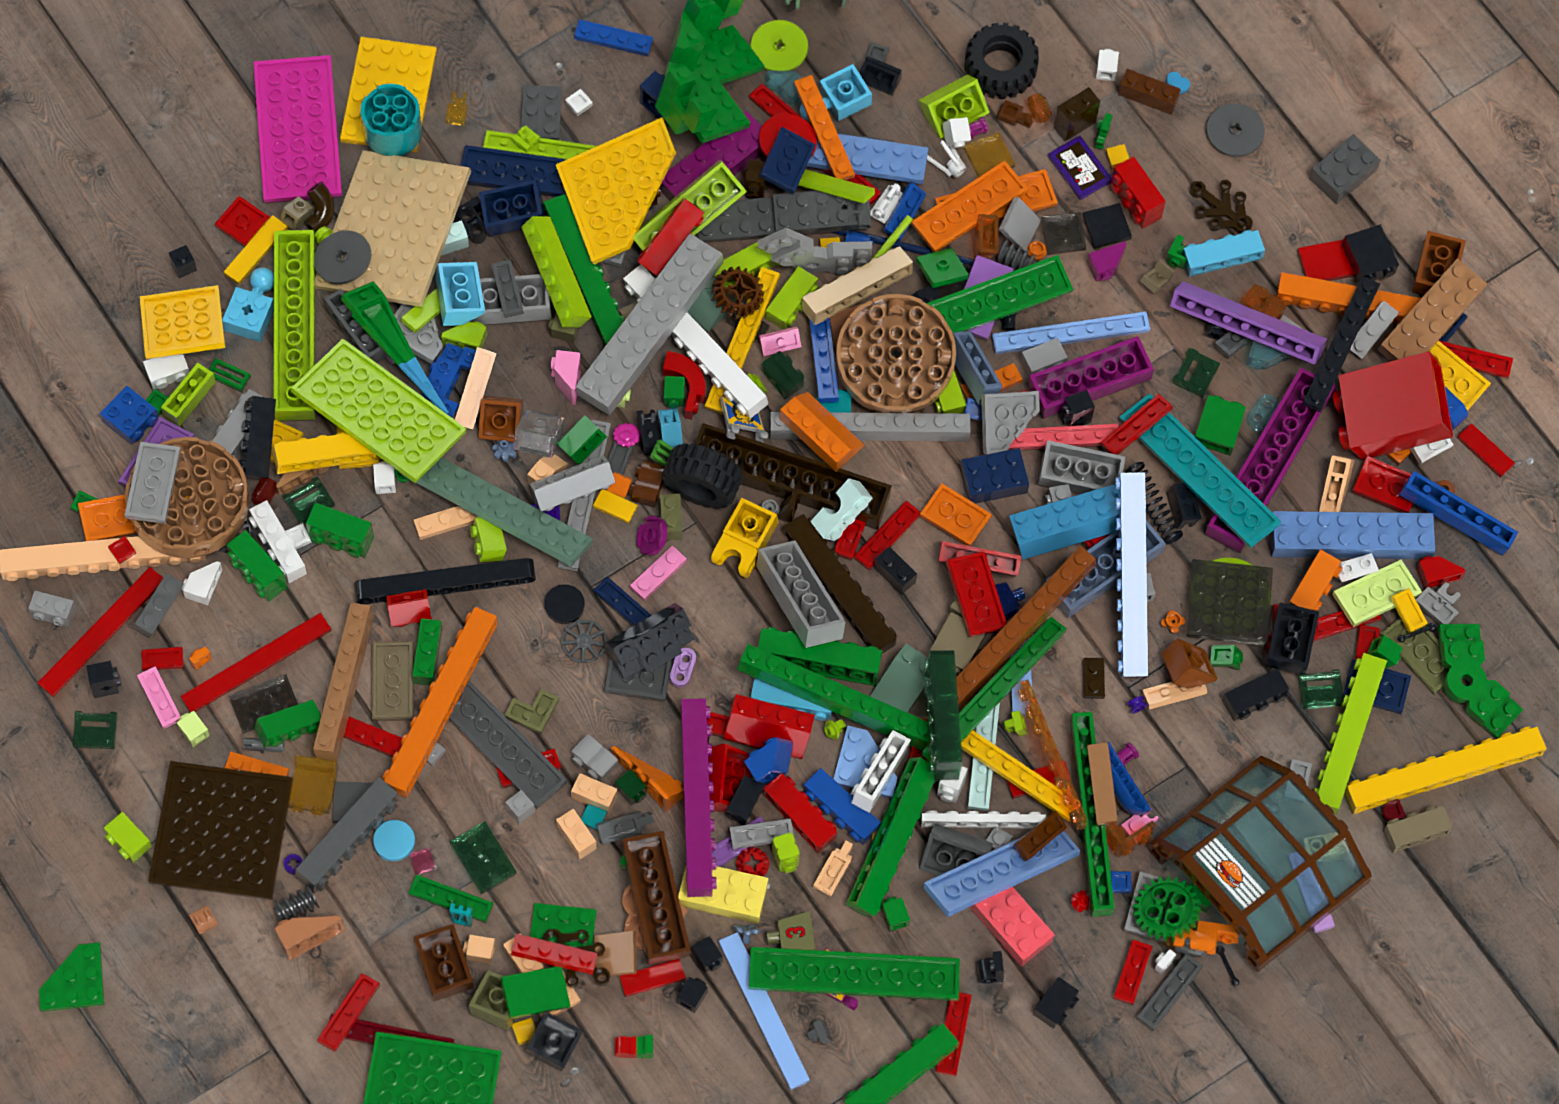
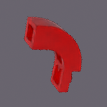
M667 351L663 365V377H685V386L689 391L685 407V419L692 420L694 413H698L700 403L705 404L706 385L704 376L700 368L691 359L682 354Z

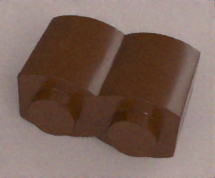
M644 460L641 466H637L635 477L638 478L636 483L631 484L629 491L633 502L651 507L656 506L664 482L662 473L665 466Z

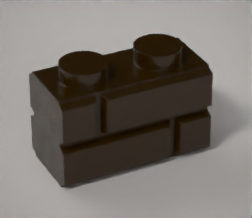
M749 160L745 176V190L747 192L744 194L748 199L764 198L767 180L759 177V174L765 162Z

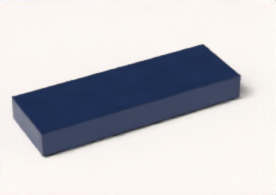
M608 576L593 590L600 599L631 626L651 616L649 612Z

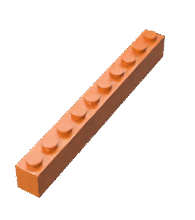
M474 607L473 611L469 612L466 616L465 627L457 633L455 646L450 647L446 663L440 666L436 682L433 681L431 683L427 699L424 698L420 704V713L412 719L409 734L404 735L400 751L395 752L390 770L387 769L383 775L382 780L399 795L408 798L498 625L497 616Z

